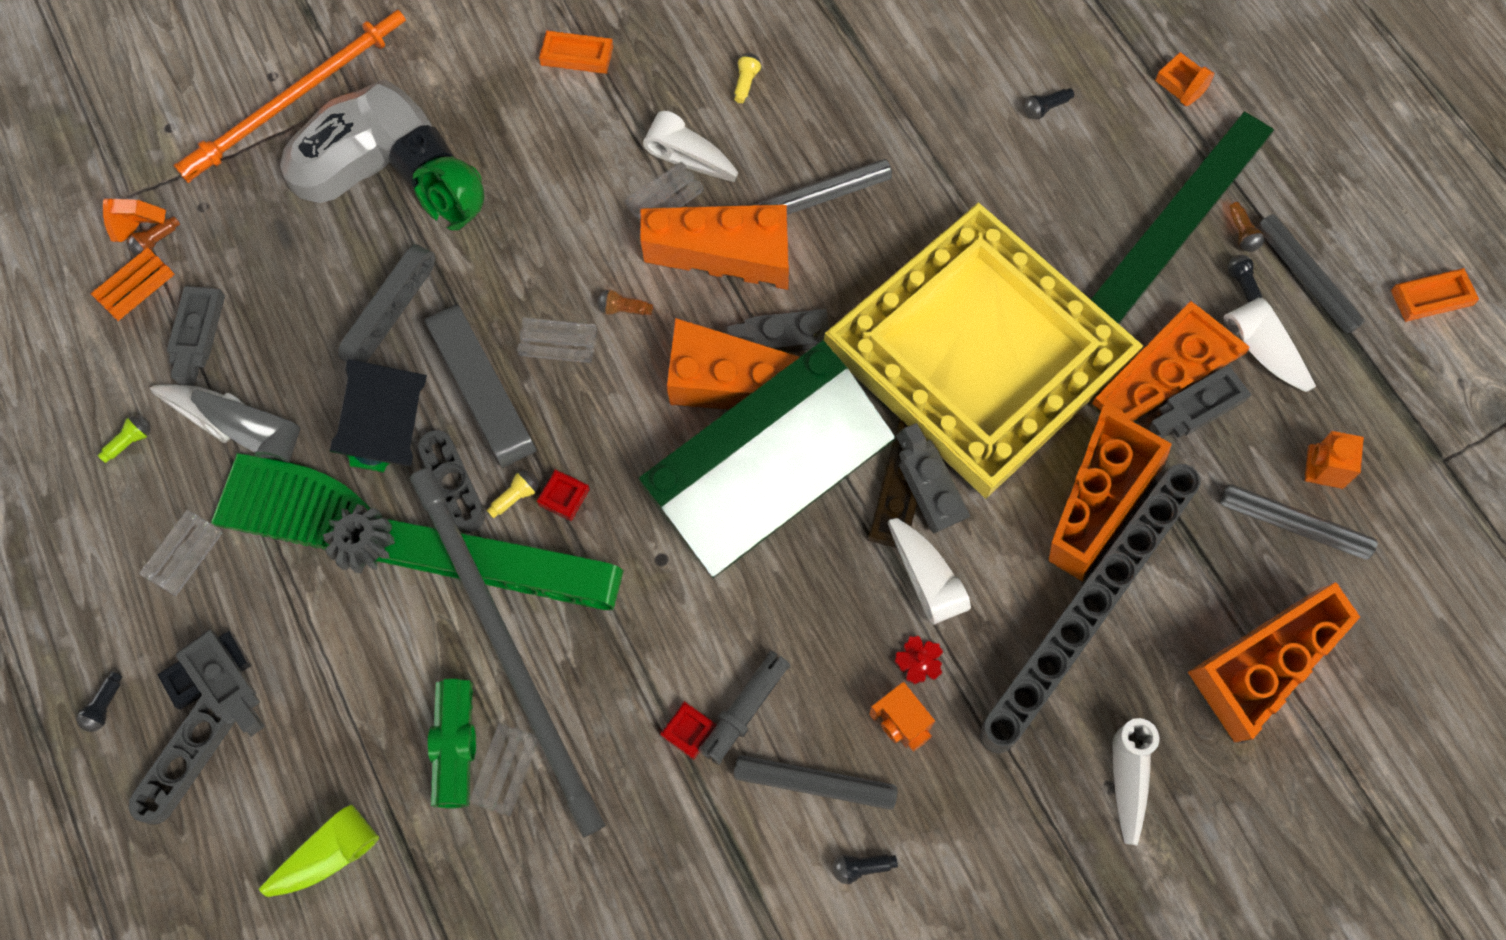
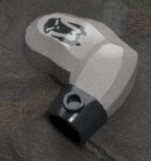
M380 80L357 92L334 98L321 107L285 146L280 168L289 189L294 194L304 200L323 203L338 198L359 181L376 174L389 163L415 188L419 183L418 177L413 179V173L419 167L434 158L454 157L437 128L431 125L422 109L402 89L387 80Z

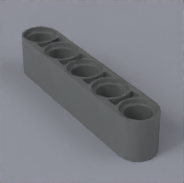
M458 303L424 319L502 469L537 452Z

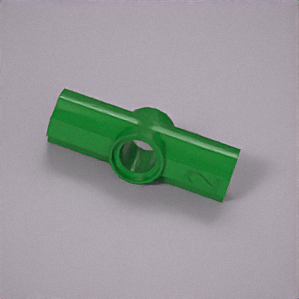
M443 679L436 682L434 726L430 727L428 733V756L432 763L431 806L434 808L457 809L469 806L471 761H474L476 755V731L474 724H472L473 683L470 680Z

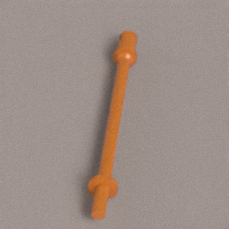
M397 9L375 26L368 21L364 22L362 25L364 34L214 142H205L204 140L197 144L199 148L178 163L173 164V166L188 184L212 165L217 167L222 163L220 159H222L225 151L373 44L380 50L384 48L385 43L382 38L406 21L404 15Z

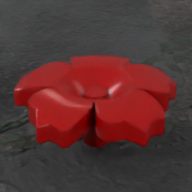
M910 636L908 642L903 646L905 652L896 653L895 664L899 666L901 672L908 670L906 681L911 682L913 685L925 682L926 676L936 680L938 676L942 675V662L936 660L943 653L939 643L933 644L931 641H927L923 647L920 636Z

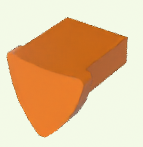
M1180 52L1158 72L1155 81L1180 99L1183 105L1188 106L1208 89L1215 73L1205 66L1201 68Z
M105 198L103 200L104 224L113 242H123L140 223L164 224L166 210L135 199Z

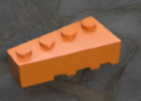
M787 205L641 209L640 241L644 262L690 271L691 268L708 271L709 275L723 277V274L744 278V282L758 284L759 281L776 284V288L788 290Z
M675 318L667 380L670 405L730 410L800 357Z
M1103 405L1071 494L1053 537L1048 561L1078 580L1083 581L1165 466L1172 443Z
M1336 582L1308 594L1188 671V674L1234 743L1252 740L1262 730V725L1272 714H1276L1284 705L1285 699L1313 672L1312 669L1321 658L1328 655L1358 621L1360 615Z

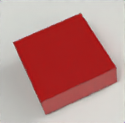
M555 469L536 502L539 507L572 522L590 488L589 485Z
M684 701L660 733V736L694 761L699 754L698 748L703 745L717 724Z

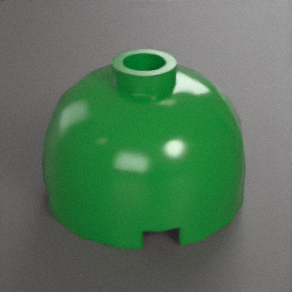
M453 156L437 157L428 161L413 173V179L418 177L419 185L414 190L422 207L435 221H437L439 215L449 221L451 225L446 227L451 231L462 229L481 211L484 204L482 179L477 169Z

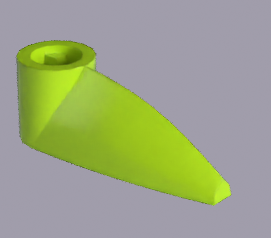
M349 805L336 813L315 832L258 890L264 896L272 897L310 887L336 873L347 864L359 859L377 843L380 837L353 805Z

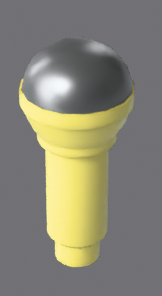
M746 53L738 60L740 75L734 92V100L737 103H744L745 98L748 97L752 79L761 70L759 57L752 53Z
M529 471L517 473L510 484L511 487L495 499L486 511L495 518L497 515L503 514L521 497L523 499L535 494L539 484L538 479L533 473Z

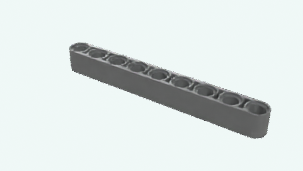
M1176 464L1167 470L982 724L979 734L982 745L988 751L1000 754L1007 752L1020 739L1194 497L1201 485L1198 472L1192 466ZM1170 482L1180 483L1184 487L1185 492L1175 490ZM1149 510L1160 512L1165 521L1154 520ZM1135 539L1142 544L1143 551L1133 550L1127 540ZM1109 568L1118 571L1122 581L1115 582L1107 576L1105 569ZM1083 599L1095 600L1100 606V612L1089 611L1084 606ZM1070 629L1077 634L1078 643L1070 644L1066 642L1061 636V630ZM1042 659L1050 661L1055 666L1056 675L1049 676L1043 674L1038 668V661ZM1014 692H1027L1033 699V707L1024 708L1019 706L1015 701ZM997 722L1006 725L1010 731V739L1006 741L996 739L991 733V724Z

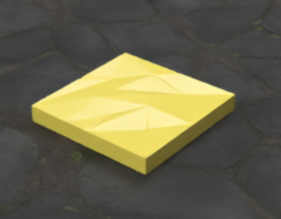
M979 202L825 332L824 341L846 365L849 371L904 421L907 426L917 423L926 441L931 440L941 458L985 499L1111 382L1138 355L1143 347L1139 341Z

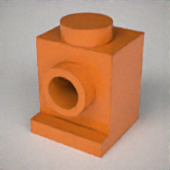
M1331 431L1321 443H1316V445L1310 444L1307 451L1304 481L1344 489L1361 473L1364 437Z
M902 682L871 706L869 715L874 721L880 716L884 721L881 723V727L894 743L901 741L905 748L910 747L914 752L932 737L929 730L934 725L935 720L905 682Z

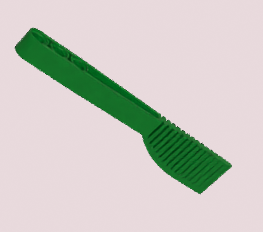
M237 453L210 524L216 527L325 550L329 544L324 540L323 534L334 531L329 525V520L339 521L342 519L341 508L347 509L351 514L357 504L363 505L367 510L371 508L351 489L324 473L292 463ZM387 519L392 525V530L389 533L394 537L395 544L384 548L389 553L390 559L379 557L376 560L377 562L460 579L435 528ZM461 534L485 584L488 586L600 610H614L624 570L616 565Z

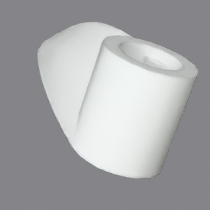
M669 111L658 112L643 141L645 149L650 154L709 176L735 182L738 171L718 148L705 138L686 128L685 123L678 115Z
M1257 298L1224 315L1225 328L1250 347L1249 351L1269 371L1304 392H1308L1316 387L1288 333L1266 300Z
M179 384L153 385L149 388L155 396L218 440L227 443L231 439L218 430L192 402L191 395L197 389L244 404L232 394L226 393L222 395L205 388Z
M898 518L889 520L888 526L922 608L931 624L935 625L971 609L970 600L962 582L958 577L954 576L939 552L909 525Z
M1142 718L1132 719L1123 725L1114 735L1112 743L1117 808L1124 843L1129 845H1138L1149 792L1151 753L1158 747L1160 739L1154 724ZM1132 733H1136L1137 739L1143 741V745L1138 749L1135 748V743L1128 739Z

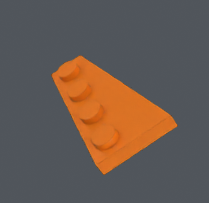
M1190 301L1102 390L1092 404L1100 411L1104 405L1127 419L1134 421L1163 404L1169 398L1243 356L1250 347Z

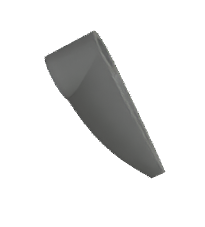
M197 389L192 392V402L223 434L255 452L257 457L290 463L301 429L297 424Z

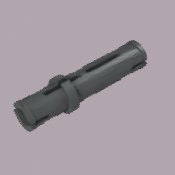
M769 651L765 660L727 712L722 710L719 714V723L703 745L698 748L699 752L707 759L711 757L713 758L711 760L713 763L720 765L722 759L737 738L745 736L748 731L747 724L786 670L790 668V664L782 656L776 659L777 653Z

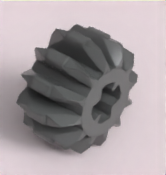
M357 504L352 514L347 509L341 508L342 519L339 521L329 520V525L334 531L323 534L324 540L329 544L325 550L332 560L335 559L336 565L342 570H348L351 567L355 573L362 574L366 564L371 569L377 570L376 560L379 557L390 559L389 553L384 548L395 544L394 537L389 533L392 530V525L387 519L382 518L379 510L375 508L367 510L363 505Z

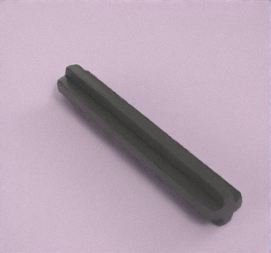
M883 159L760 201L758 205H787L788 215L890 180L892 178L891 166L887 160Z
M1271 214L1264 218L1257 226L1259 232L1263 234L1265 239L1339 326L1348 334L1361 327L1365 322L1363 316L1277 216Z
M1228 484L1222 493L1220 503L1225 507L1365 560L1373 556L1376 551L1377 540L1375 538L1232 484Z
M743 755L738 756L734 768V778L736 780L889 810L894 809L897 800V786L878 781Z

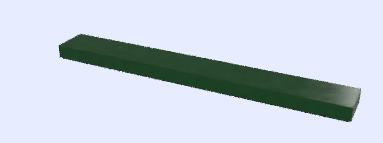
M1244 111L1090 300L1120 325L1271 137L1275 129Z

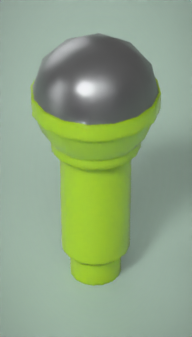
M139 415L128 417L123 424V428H121L122 431L102 448L98 457L107 463L110 459L117 457L132 442L146 439L151 432L147 419Z

